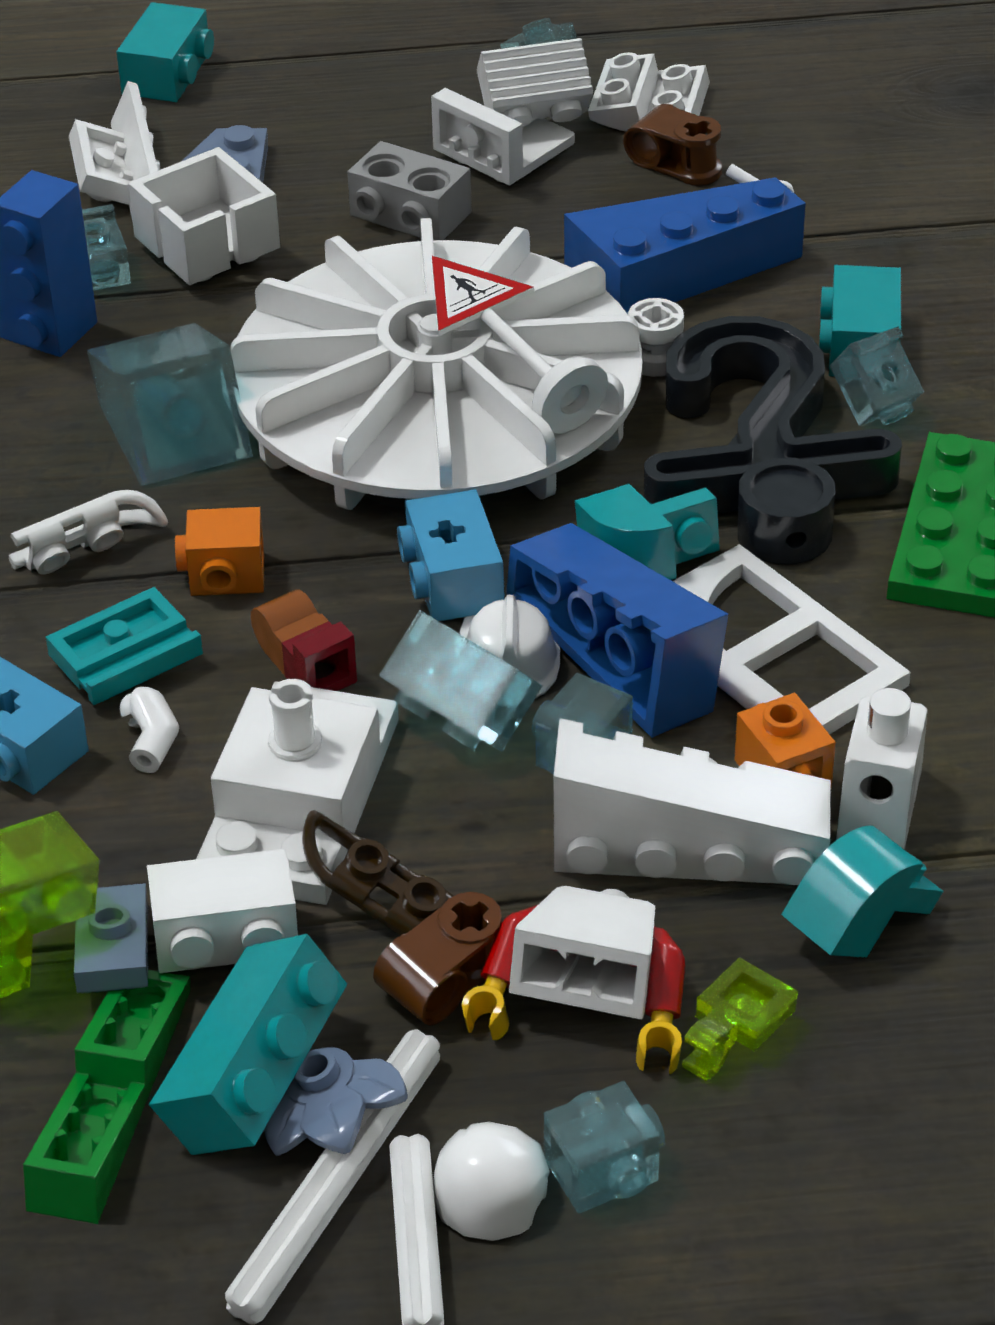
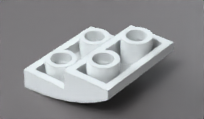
M628 52L619 54L611 59H606L588 109L589 118L604 126L627 131L661 104H671L678 109L700 116L710 83L706 65L689 67L685 64H677L658 71L654 53L637 55Z

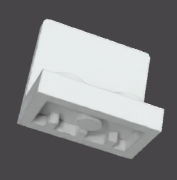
M447 88L431 96L433 149L509 186L575 143V133L546 119L541 120L538 118L523 127L522 123Z

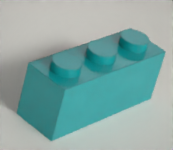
M308 934L251 945L245 948L149 1103L153 1111L191 1155L255 1146L348 985Z

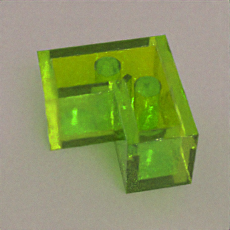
M58 811L0 829V998L30 987L34 934L94 914L96 910L100 860Z

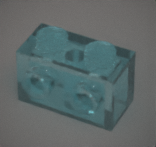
M421 610L417 613L379 675L400 689L393 699L400 705L427 720L432 710L448 719L442 731L473 750L483 740L501 752L506 747L543 686L517 668Z

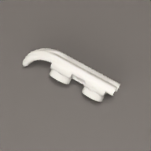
M134 490L114 491L11 533V538L17 547L27 542L29 547L10 554L9 561L14 570L26 566L29 570L36 568L39 574H49L60 569L68 562L70 554L67 549L80 544L83 548L90 546L94 552H101L113 547L122 539L124 535L122 526L149 524L166 527L168 520L156 501L144 493ZM132 504L143 509L119 511L118 505ZM81 520L84 523L68 531H64L63 529L64 527Z

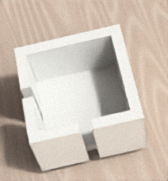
M220 147L128 182L134 236L158 258L164 256V263L188 285L206 281L214 275L230 269V261L232 260L239 264L248 263L256 260L259 256L280 248L276 194Z

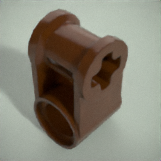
M661 104L631 126L624 134L623 144L626 153L635 164L642 168L664 173L690 185L710 184L718 180L722 175V162L717 158L716 142L721 138V125L713 118L698 116L678 109L671 104Z
M478 892L459 893L449 898L438 910L408 933L394 939L384 949L374 967L373 979L375 984L424 1024L431 1026L440 1023L457 1008L469 990L485 984L486 980L481 977V972L502 923L500 906L493 898Z

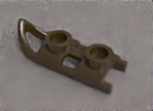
M316 810L308 813L303 827L302 844L306 861L312 872L328 888L399 935L411 931L438 910L449 898L454 896L445 890L437 880L425 877L422 874L418 875L402 865L400 860L390 854L381 843L366 837L362 839ZM317 829H320L349 850L347 857L338 865L334 872L327 868L318 852L315 831ZM376 887H380L398 899L390 910L370 898V893Z

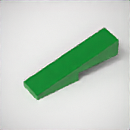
M148 970L147 987L107 992L75 1048L76 1073L23 1164L26 1211L98 1224L190 994V976Z

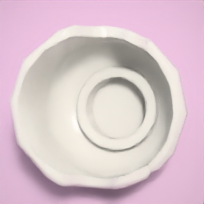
M494 1122L471 1124L467 1129H459L440 1151L434 1172V1202L442 1222L463 1236L492 1241L519 1235L528 1230L532 1225L537 1207L542 1199L546 1197L547 1177L550 1173L540 1143L517 1127Z

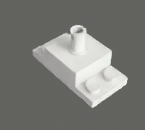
M299 679L275 681L271 690L251 687L211 776L215 817L196 859L286 849L295 900L327 905L332 890L315 876L304 854L302 834L305 819L310 811L316 810L352 833H355L399 720L398 701L313 688L305 681ZM317 829L315 831L318 852L327 868L334 872L345 859L348 849L330 838L320 829Z

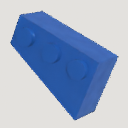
M31 170L0 197V338L61 357L98 322L79 184Z

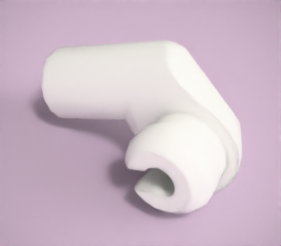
M138 687L122 699L120 713L122 717L131 714L133 718L130 719L128 725L135 728L140 727L142 730L129 755L131 764L142 772L154 773L159 769L179 732V724L164 696L159 691L150 687Z

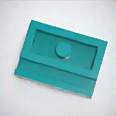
M155 587L45 636L48 655L79 690L84 688L88 693L89 701L93 705L203 654L201 635L196 630L192 632L187 627L186 619Z

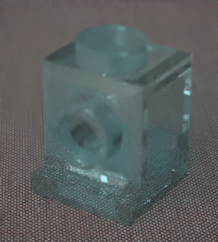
M113 205L83 209L93 291L131 284L127 248L115 218Z
M899 326L851 343L830 365L859 426L877 419H881L883 425H889L905 418L915 410L912 403L924 392L899 341L903 337Z

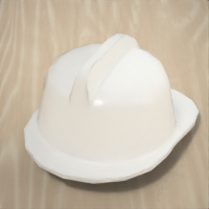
M507 595L504 600L494 601L484 606L476 615L465 617L460 629L459 667L462 680L474 694L494 703L506 705L526 703L544 695L556 682L560 668V646L553 640L546 617L537 607L525 601L516 600L514 595Z

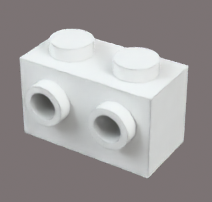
M286 849L147 865L159 973L236 964L247 946L298 936L296 904Z

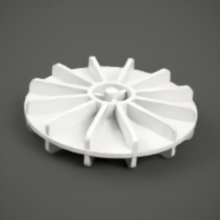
M431 218L420 219L421 241L397 243L357 252L342 237L335 236L325 241V263L307 270L288 282L275 278H266L257 286L255 290L256 309L245 321L238 336L231 344L230 379L232 396L237 411L245 426L258 440L260 458L270 468L279 469L290 465L313 478L334 485L336 505L344 509L352 510L365 494L418 499L476 489L480 496L525 485L539 499L550 497L556 493L557 472L577 463L596 449L611 451L618 446L623 438L624 421L633 408L640 390L642 348L639 341L638 323L606 291V274L604 269L593 261H588L571 268L548 257L530 252L529 231L517 226L507 234L499 245L456 240L433 241ZM432 256L534 286V293L494 312L551 367L565 359L580 356L591 358L607 373L609 385L606 397L599 409L587 422L573 431L563 434L553 433L550 425L532 408L534 391L542 377L504 342L481 317L441 336L438 335Z

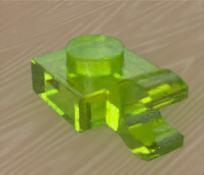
M739 957L697 997L696 1017L700 1020L685 1035V1042L695 1047V1049L683 1060L682 1067L707 1081L722 1067L736 1041L755 1051L796 1011L798 991Z

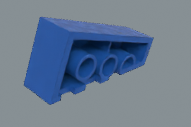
M775 177L564 214V265L573 268L588 261L597 263L604 269L606 274V291L619 302L627 314L632 305L649 298L667 299L675 303L801 258L806 203Z
M573 523L510 545L506 594L514 595L516 600L525 601L537 607L549 622L553 640L651 738L713 712L728 613Z

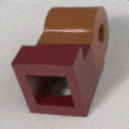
M295 589L252 609L251 623L255 636L263 651L287 679H299L305 681L313 688L339 691L357 682L354 634L341 621L332 625L322 613L319 614L310 598L302 590ZM315 663H327L334 668V671L327 677L316 679Z

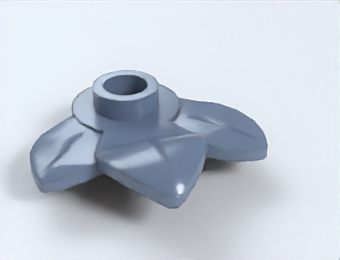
M335 1047L311 1050L308 1052L285 1095L264 1129L266 1140L276 1156L288 1152L306 1138L318 1146L341 1154L350 1153L357 1138L365 1108L381 1109L405 1102L408 1099L406 1085L399 1071L391 1063L382 1059L352 1060L346 1051Z

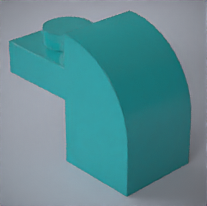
M630 484L575 500L578 527L669 580L677 578L676 564L720 550L717 498L706 488L654 504H650Z
M862 826L837 839L817 858L801 880L781 915L829 955L867 957L895 911L930 914L944 891L923 876L927 868L919 859L905 851L876 827Z

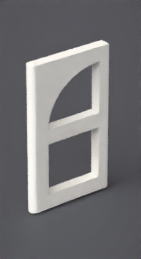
M740 544L673 581L713 604L727 587L742 578L789 613L786 617L726 651L723 648L717 686L746 709L783 697L781 693L756 675L754 671L815 635H818L868 673L809 709L829 734L856 718L860 698L867 695L871 696L875 691L883 688L903 690L909 686L911 673L909 670Z

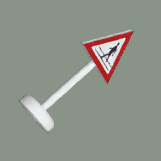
M432 256L438 335L441 336L481 317L504 342L542 377L534 391L532 408L550 425L553 433L563 434L573 431L587 422L599 409L606 397L609 385L607 373L591 358L580 356L565 359L551 367L494 312L534 293V286Z

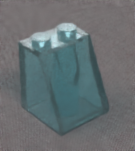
M192 323L87 350L99 405L137 480L142 486L253 457L248 430L240 417L238 403L242 402L230 346L198 324Z

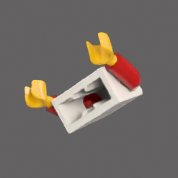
M571 886L557 887L540 904L512 913L501 923L481 972V977L486 980L485 984L474 987L463 997L462 1010L468 1032L471 1033L477 1018L483 1014L491 1013L489 1029L492 1040L502 1038L509 1027V1019L503 999L506 988H509V993L641 1020L645 1013L651 1017V1022L641 1029L638 1037L637 1066L640 1070L644 1071L646 1051L653 1047H660L667 1050L671 1055L669 1074H672L677 1069L682 1046L681 1033L672 1023L673 1019H678L681 1016L686 968L685 957L669 933L663 928L654 926L655 905L652 903L629 898L624 892L617 889H606L596 892Z

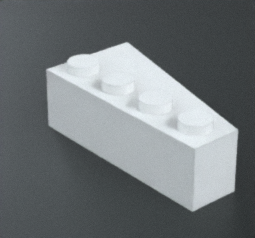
M559 719L553 776L554 872L799 885L812 864L830 846L831 780L745 761L738 768L717 764V762L709 758V752L683 747L681 755L643 747V737L616 731L613 740L583 733V723Z

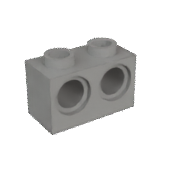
M380 141L347 171L350 216L420 238V219L431 218L433 241L444 240L472 212L471 173L469 167Z

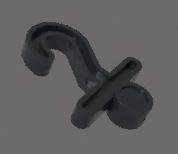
M727 316L695 325L678 335L667 350V410L681 418L699 417L710 409L711 392L713 389L725 381L752 379L763 382L765 385L738 418L737 434L728 445L662 452L649 457L644 463V498L650 504H654L706 488L717 498L718 513L738 511L737 538L745 549L763 561L774 564H798L813 560L826 552L832 542L835 500L882 495L896 489L899 484L902 442L898 435L884 429H866L803 436L823 407L824 353L811 336L788 323L760 316Z

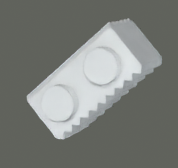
M581 38L482 51L480 54L477 74L484 106L522 123L523 127L538 118L543 120L549 117L555 122H568L577 119L587 112L593 96V87Z

